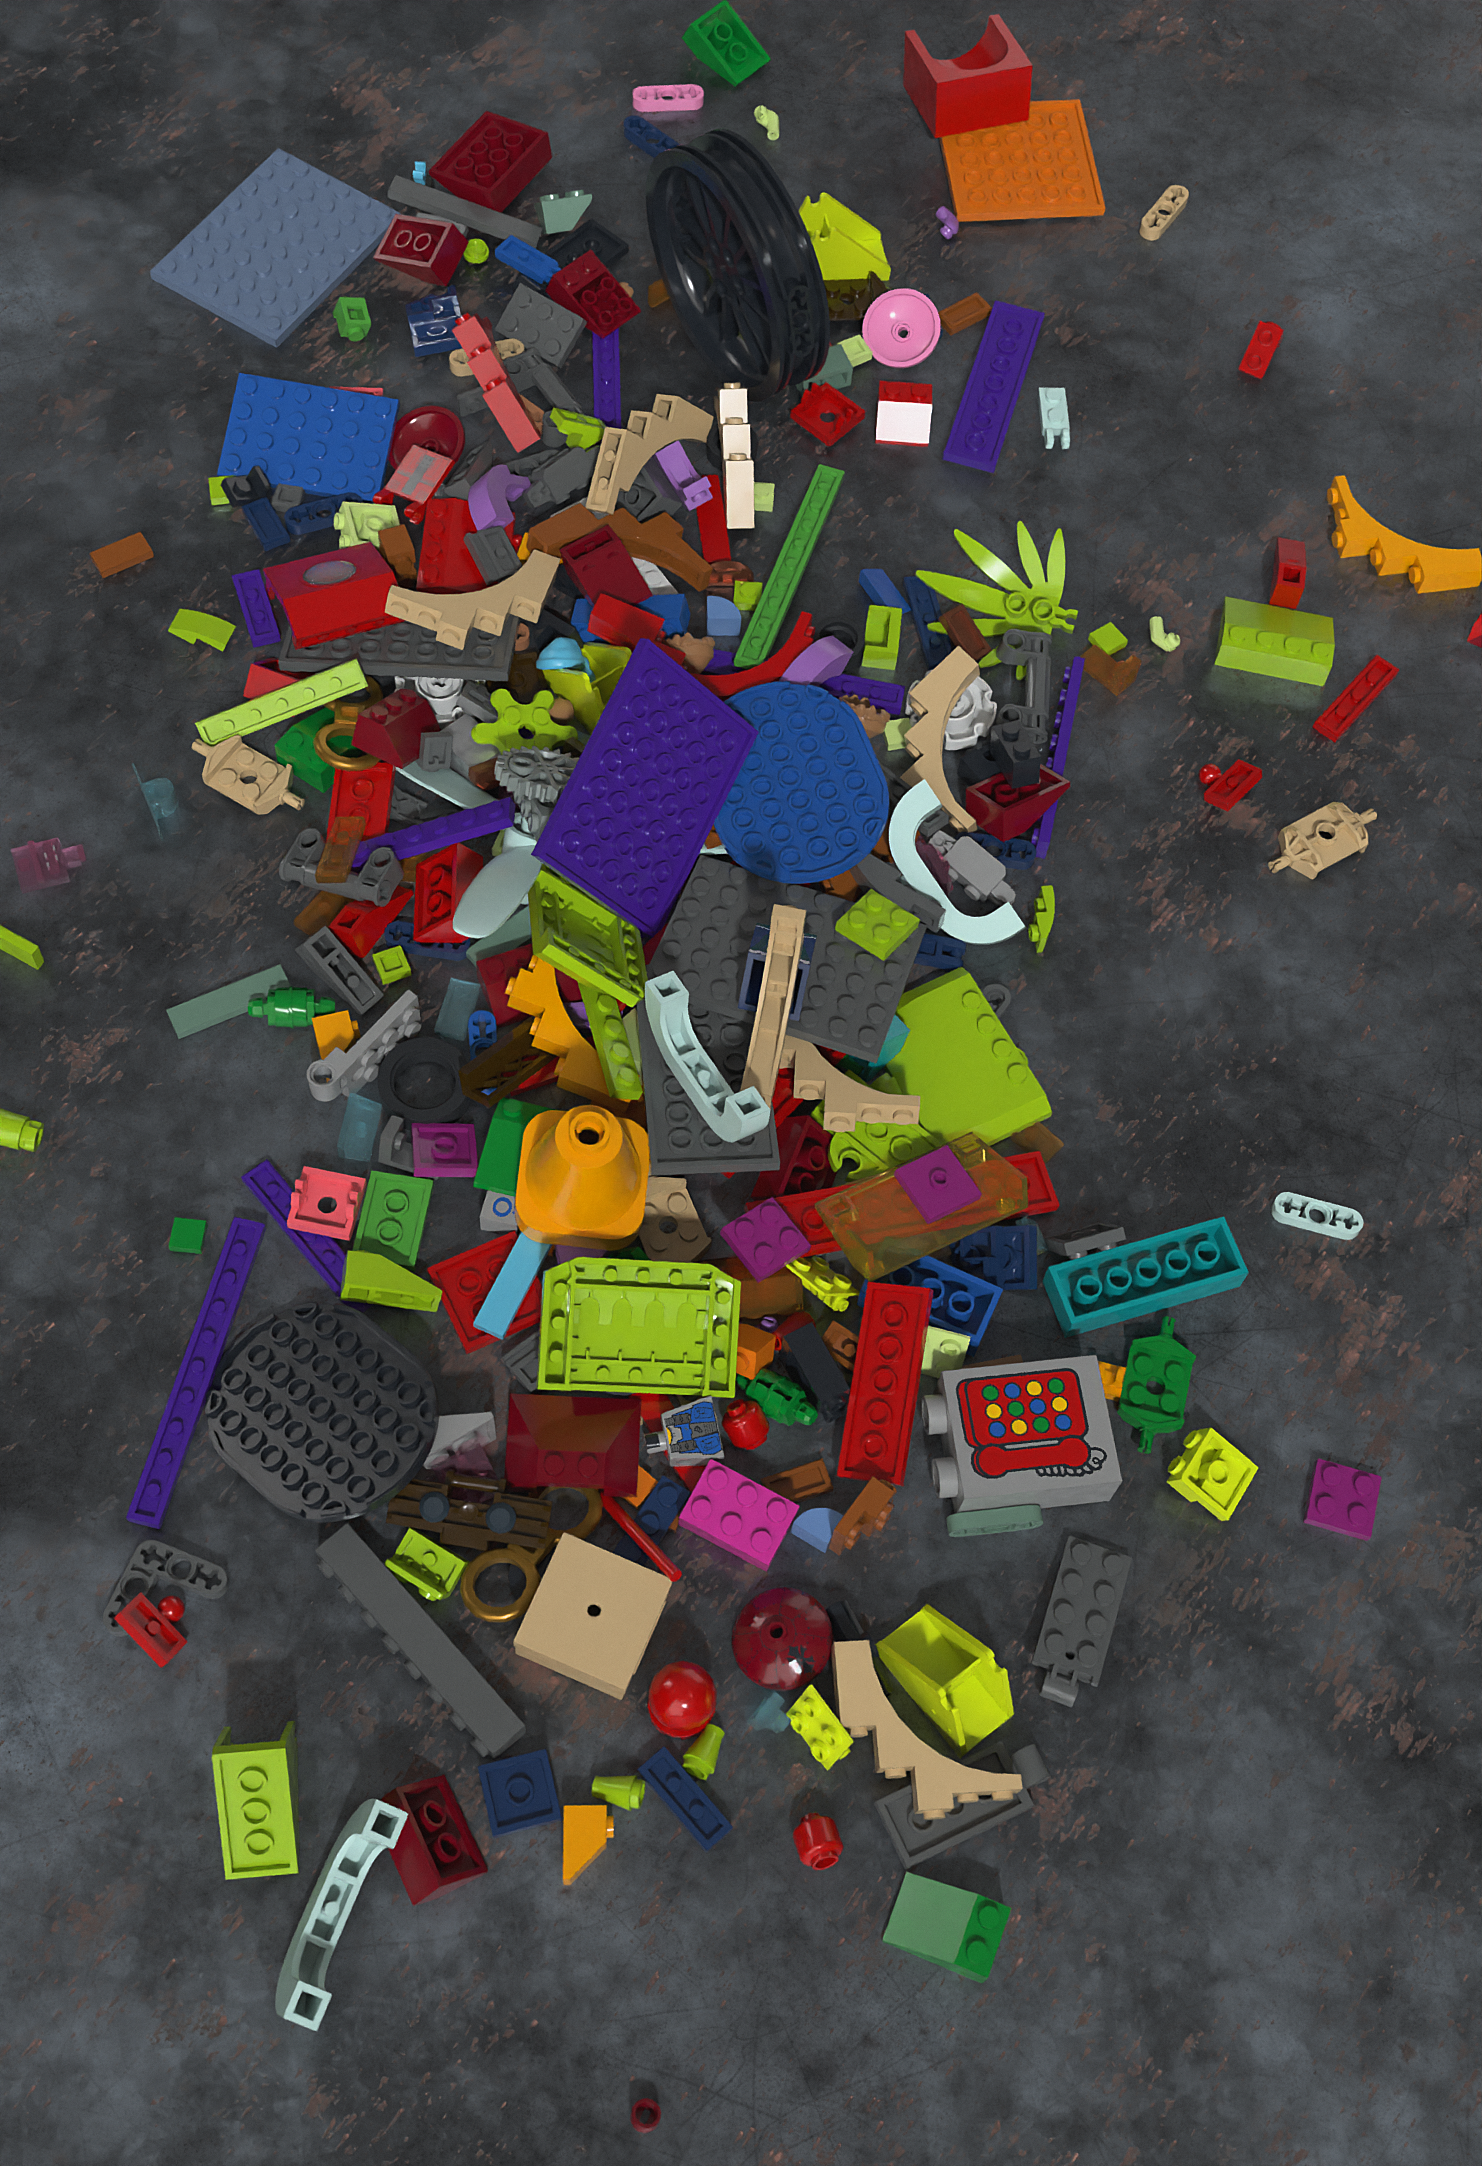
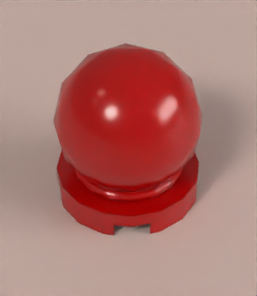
M677 1661L665 1665L655 1674L649 1685L647 1711L651 1723L663 1735L667 1734L673 1738H681V1740H687L700 1735L706 1725L711 1723L715 1714L717 1689L713 1678L703 1667L693 1662Z

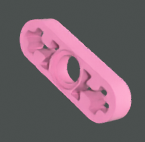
M694 84L640 86L633 91L632 104L640 112L697 110L703 106L704 91L700 86ZM664 96H671V97H673L674 99H673V100H664L662 97H664Z

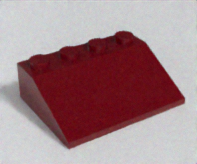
M485 111L429 169V175L458 198L501 213L552 159L548 132Z

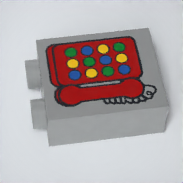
M1097 1355L942 1371L933 1394L922 1396L921 1412L924 1430L927 1435H941L944 1457L933 1458L932 1460L934 1490L938 1499L952 1498L954 1514L1023 1505H1039L1041 1508L1110 1501L1122 1483Z

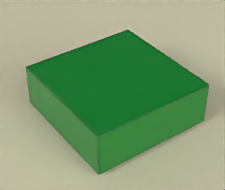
M175 1217L169 1242L170 1251L202 1254L208 1227L207 1221Z

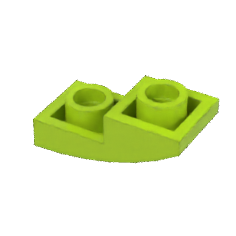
M179 609L168 631L193 645L198 638L223 652L236 626L206 613Z
M1053 885L1041 886L1038 898L1034 899L1035 916L1032 924L1028 926V935L1030 942L1035 943L1037 953L1043 952L1053 924L1055 913Z

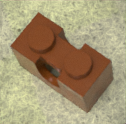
M405 524L378 531L380 555L394 572L398 586L404 589L416 586L417 572L413 564L416 562L415 549Z

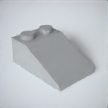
M492 1413L439 1416L438 1430L432 1449L425 1463L413 1479L426 1480L497 1439Z

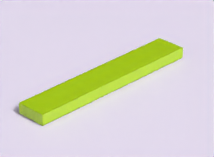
M355 658L196 721L195 724L203 742L211 747H215V745L237 734L242 737L365 688L369 684L358 659Z

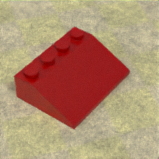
M458 498L428 499L416 585L418 592L463 594L480 591L499 584L496 581L492 582L491 585H486L463 540L466 533L475 534L477 532L469 510L468 501ZM512 512L514 520L503 528L512 546L516 519L515 512Z

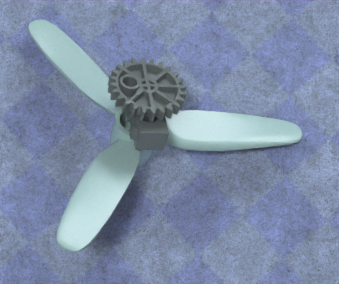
M521 746L520 750L511 748L510 752L503 751L502 755H498L494 774H496L495 779L500 781V786H507V791H512L514 801L518 803L521 812L515 813L514 826L502 829L505 831L502 854L494 857L480 870L463 894L452 921L453 929L457 933L477 939L487 937L507 921L520 903L524 905L529 904L528 892L539 876L543 864L531 854L579 758H571V753L560 754L559 749L552 752L549 751L548 747L539 750L536 746H532V749ZM415 761L403 769L396 767L397 771L412 781L465 810L485 805L492 801H498V799L451 769L427 772L422 770ZM703 845L698 856L726 854L727 852L722 845L712 849H707Z

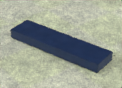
M916 575L903 577V588L908 605L911 608L910 612L927 670L930 671L953 651L948 635L934 632L927 628L929 623L940 622L938 618L942 616L935 590L922 582Z

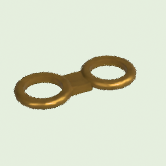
M366 674L364 675L369 685L365 689L371 696L368 700L360 703H348L335 699L323 704L326 708L334 711V723L324 726L316 733L313 745L316 754L323 762L337 769L362 771L372 768L381 760L369 753L359 758L340 756L332 752L326 744L330 738L339 735L353 737L358 714L383 700L381 686Z
M537 1486V1493H529L527 1496L529 1498L542 1499L553 1490L572 1488L581 1492L587 1498L589 1511L585 1519L574 1528L568 1530L549 1528L545 1549L509 1543L508 1548L496 1547L484 1551L470 1561L461 1576L460 1593L464 1605L475 1617L487 1622L504 1623L519 1618L526 1613L541 1583L537 1567L552 1548L558 1545L563 1533L565 1532L584 1540L595 1531L602 1518L603 1501L598 1489ZM496 1563H510L518 1566L527 1578L526 1588L522 1596L514 1603L504 1607L486 1605L476 1597L474 1592L475 1581L479 1574L488 1566Z

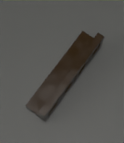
M535 1016L529 1017L458 1070L463 1095L490 1108L557 1057V1055L531 1046L534 1035L529 1034ZM540 1055L535 1060L523 1061L525 1058L529 1056ZM519 1071L514 1076L501 1077L505 1073ZM497 1087L489 1095L482 1092L484 1089Z

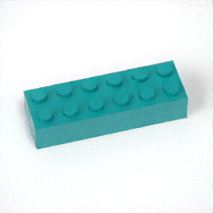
M1223 1216L1049 1266L1042 1282L1064 1337L1067 1338L1240 1287L1249 1272Z

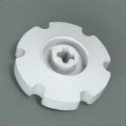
M932 670L926 672V673H925V677H926ZM979 676L964 691L950 715L943 740L944 749L961 750L976 745L979 735L986 737L992 729L997 704L990 701L992 690ZM915 680L911 685L905 705V713L911 715L910 725L912 727L925 716L919 717L910 707L909 692L921 682L919 680Z
M395 676L397 689L394 692L401 688L410 689L416 692L417 696L426 699L441 730L466 714L456 702L468 680ZM470 680L478 686L479 684L485 686V680Z

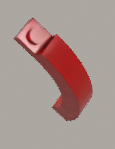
M802 611L785 645L774 656L756 667L728 675L688 673L723 702L750 687L778 682L792 662L813 644L815 627L812 626L813 614Z

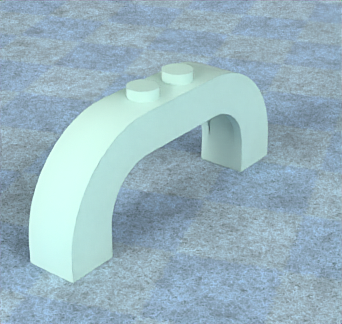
M924 779L902 797L890 821L889 845L893 859L903 874L900 877V882L902 885L912 887L918 894L928 900H935L942 908L946 909L941 929L955 939L969 944L990 945L1015 936L1026 927L1009 902L986 916L971 917L962 914L951 904L918 855L915 838L920 824L931 814L943 807Z
M671 971L646 981V1010L657 1045L672 1073L710 1128L727 1142L738 1141L764 1129L769 1122L770 1108L754 1086L734 1094L693 1031L688 1014L689 992L675 972Z
M369 1799L354 1812L344 1826L325 1862L287 1951L275 1997V2008L279 2016L317 2031L332 1996L324 1988L325 1975L332 1953L370 1866L383 1849H394L409 1813L377 1799Z

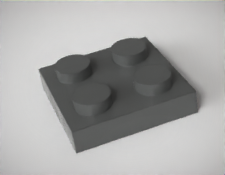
M1100 1222L1047 1237L1044 1240L1047 1251L1058 1253L1059 1256H1068L1069 1259H1077L1087 1256V1250L1097 1247L1098 1251L1113 1249L1117 1247L1116 1242L1125 1240L1126 1236L1122 1226Z

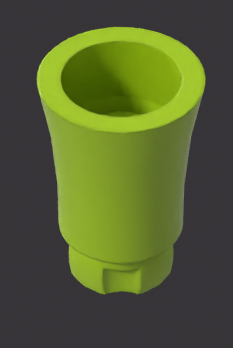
M0 1108V1146L36 1152L43 1138L44 1123Z

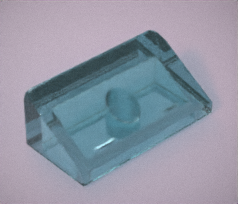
M350 1093L337 1144L339 1157L370 1162L383 1107L382 1104L358 1094Z

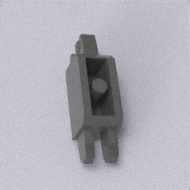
M601 446L588 447L585 450L580 447L565 448L534 469L531 475L533 484L522 493L527 505L530 508H535L546 502L559 504L570 497L569 492L576 488L578 490L590 483L589 478L594 475V467H596Z

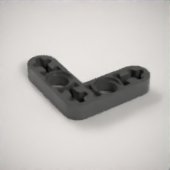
M156 1540L144 1541L135 1550L104 1611L103 1624L108 1632L114 1636L128 1635L120 1624L115 1627L112 1617L125 1607L122 1602H119L120 1599L123 1598L129 1603L134 1598L126 1593L127 1585L133 1580L139 1579L145 1582V1589L142 1594L148 1600L159 1579L203 1597L216 1599L223 1596L228 1590L229 1578L224 1569L216 1564ZM153 1550H156L158 1557L167 1561L165 1571L162 1572L164 1566L158 1561L151 1560L147 1564L144 1554H151ZM180 1561H187L191 1564V1572L183 1578L175 1577L173 1575L175 1564ZM199 1567H202L200 1570L202 1576L212 1579L217 1574L221 1584L219 1586L213 1585L211 1589H208L207 1583L197 1578Z

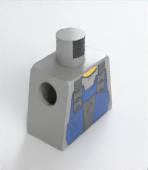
M712 1396L661 1414L662 1431L644 1434L647 1454L667 1451L670 1466H707L710 1459L723 1465L724 1453Z

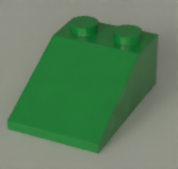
M727 0L721 1L691 23L682 36L684 42L700 61L735 87L771 60Z
M326 707L293 725L274 745L278 764L285 768L287 764L292 765L295 776L322 793H325L334 783L335 768L323 762L316 754L313 745L316 733L324 726L334 723V711ZM339 735L330 738L326 742L330 750L340 756L357 758L363 752V750L351 745L352 736Z
M506 1097L499 1100L488 1131L473 1187L516 1197L525 1128L538 1114L556 1109Z
M906 1872L882 1942L974 1981L983 1983L989 1977L1011 1908L979 1894Z

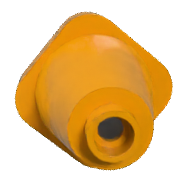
M582 1105L569 1111L550 1110L535 1116L528 1123L523 1134L517 1181L515 1220L521 1232L529 1239L545 1244L608 1251L619 1250L630 1245L637 1238L641 1230L645 1211L650 1163L648 1137L645 1130L636 1122L626 1118L615 1117L608 1110L595 1105Z

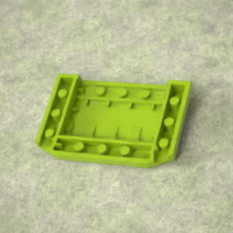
M542 864L539 876L528 892L533 954L584 986L613 996L633 1008L645 997V982L648 981L640 931L545 864Z
M959 967L902 994L895 1015L910 1029V1032L901 1051L884 1066V1069L891 1078L895 1077L903 1095L920 1096L918 1125L944 1146L948 1145L958 1161L1051 1117L1052 1110L1044 1090L968 971Z
M575 1257L543 1271L536 1389L735 1398L741 1282L723 1273L713 1265L705 1263Z

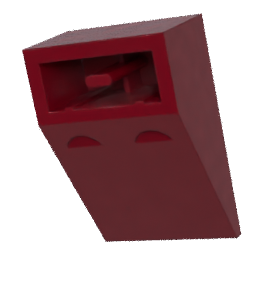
M589 250L554 274L545 290L555 303L587 321L585 327L603 339L642 311L592 250Z
M609 525L559 549L567 575L592 608H594L601 593L632 606L653 596L622 541Z

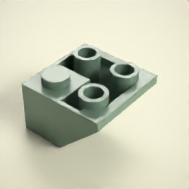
M584 190L566 192L565 198L562 199L559 198V193L541 196V202L534 203L540 226L543 228L542 233L550 234L572 230L592 201V194L585 195Z

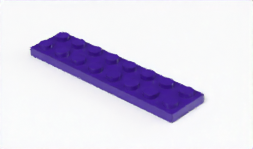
M995 300L944 450L943 460L994 473L1045 313Z

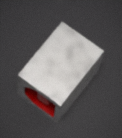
M464 714L440 732L449 731L453 735L450 769L470 781L469 767L496 758L501 753L492 744L482 745L472 739L471 730L479 723L470 715Z

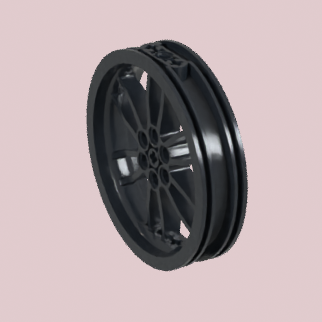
M714 129L695 138L689 145H678L659 153L650 165L646 181V212L651 242L673 307L700 356L723 384L737 382L740 383V388H746L747 400L751 402L764 401L783 391L786 386L797 385L815 377L822 370L829 351L830 317L827 295L810 236L794 201L775 170L749 141L728 129Z

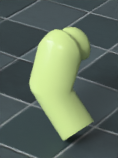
M758 106L754 111L756 121L767 128V137L769 139H778L779 118L777 114L766 109L765 106Z
M1156 616L1149 620L1151 641L1164 651L1170 652L1175 650L1180 644V637L1177 634L1174 635V633L1167 635L1164 632L1163 619Z

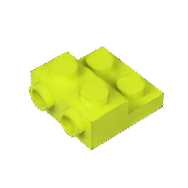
M1212 1427L1193 1430L1184 1439L1183 1445L1186 1447L1183 1455L1176 1457L1168 1466V1472L1171 1475L1167 1483L1190 1502L1198 1501L1219 1520L1227 1521L1259 1467Z

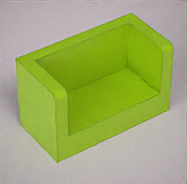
M869 605L862 659L863 667L895 670L899 648L902 608Z

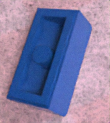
M883 569L860 570L859 583L875 605L902 608V614L911 610Z

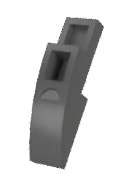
M869 853L861 862L849 869L854 880L865 894L870 889H873L919 918V923L927 925V928L936 933L942 927L946 909L942 908L935 900H928L921 896L912 887L900 884L901 871L897 870L893 864L883 862Z

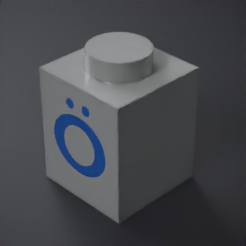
M487 1191L480 1214L481 1230L503 1235L515 1230L518 1236L520 1229L515 1220L516 1197Z

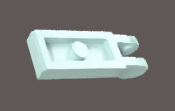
M1039 388L1037 398L1041 433L1044 435L1045 448L1052 449L1054 436H1060L1062 449H1068L1070 444V428L1065 388Z

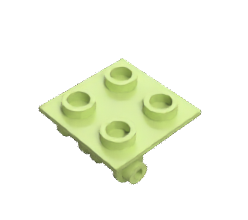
M928 1326L921 1374L939 1378L942 1371L961 1369L971 1337Z

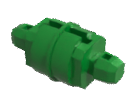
M276 987V989L268 990L267 1000L261 997L252 998L248 1001V1015L260 1018L268 1015L269 1026L276 1025V1027H290L291 1029L313 1025L312 1018H315L316 1014L323 1016L336 1012L335 999L331 997L316 999L315 989H308L307 987Z
M765 1368L761 1369L753 1380L738 1374L736 1378L737 1384L746 1392L748 1400L759 1404L766 1418H771L778 1423H784L788 1426L793 1425L795 1421L804 1425H812L817 1419L818 1413L815 1407L807 1402L804 1390L800 1385L792 1382L789 1377L782 1376L775 1371H769Z

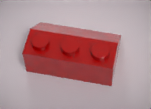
M458 842L416 864L414 941L420 943H461L471 938L457 933L453 929L452 921L463 894L483 868L482 855Z

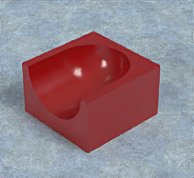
M999 14L989 16L988 25L982 38L970 51L950 60L933 59L915 30L905 31L904 88L935 138L1029 120L1033 65Z

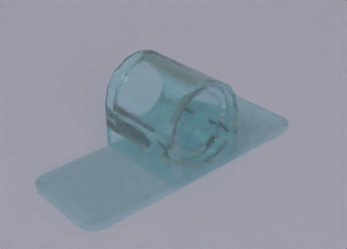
M133 763L131 765L136 781L161 841H163L157 819L169 816L177 810L178 800L174 786L166 778H157L142 783Z

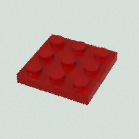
M515 1230L427 1268L432 1284L442 1290L441 1303L466 1355L501 1340L475 1328L473 1322L518 1239ZM537 1275L505 1337L540 1322L542 1284Z

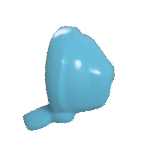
M555 638L542 650L539 658L536 660V668L539 670L580 669L581 672L588 674L590 683L596 680L595 674L590 669L589 660L582 655L578 642L572 638Z

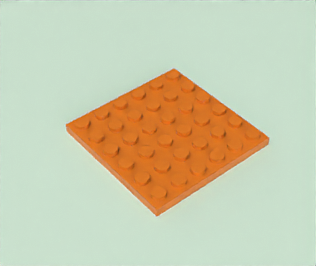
M1080 99L1030 101L1029 120L939 137L954 214L959 222L1104 215L1106 207Z

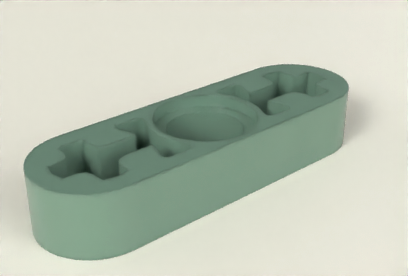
M1039 1505L961 1512L946 1518L948 1533L951 1537L1028 1530L1043 1525L1042 1512Z

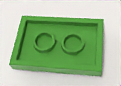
M371 1170L352 1251L365 1250L373 1254H380L408 1271H415L433 1193L434 1181Z

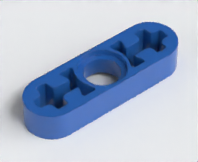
M485 1010L474 1012L468 1020L470 1061L477 1057L475 1052L479 1048H489L497 1042L495 1017ZM483 1021L486 1024V1037L480 1038L479 1022ZM497 1087L484 1089L482 1092L489 1095Z

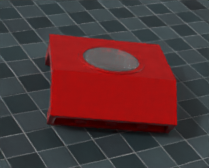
M371 542L263 568L266 578L265 590L268 599L273 600L276 595L282 604L292 631V642L295 650L405 622L401 618L384 613L391 586H399L394 572Z

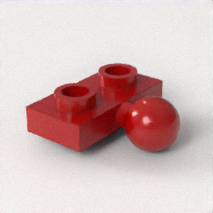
M1238 759L1222 774L1217 765L1212 763L1205 764L1199 771L1200 781L1210 786L1204 792V801L1228 812L1262 779V769Z
M140 1592L114 1617L120 1626L160 1668L165 1666L188 1642L171 1624L179 1621L185 1612L184 1602L177 1596L169 1595L164 1597L156 1608Z

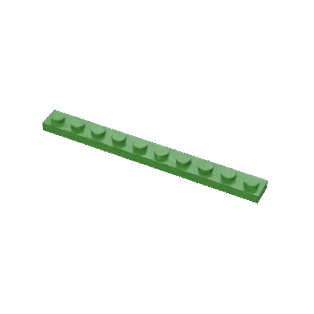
M821 464L818 465L734 658V666L749 670L767 660L843 482L845 471Z

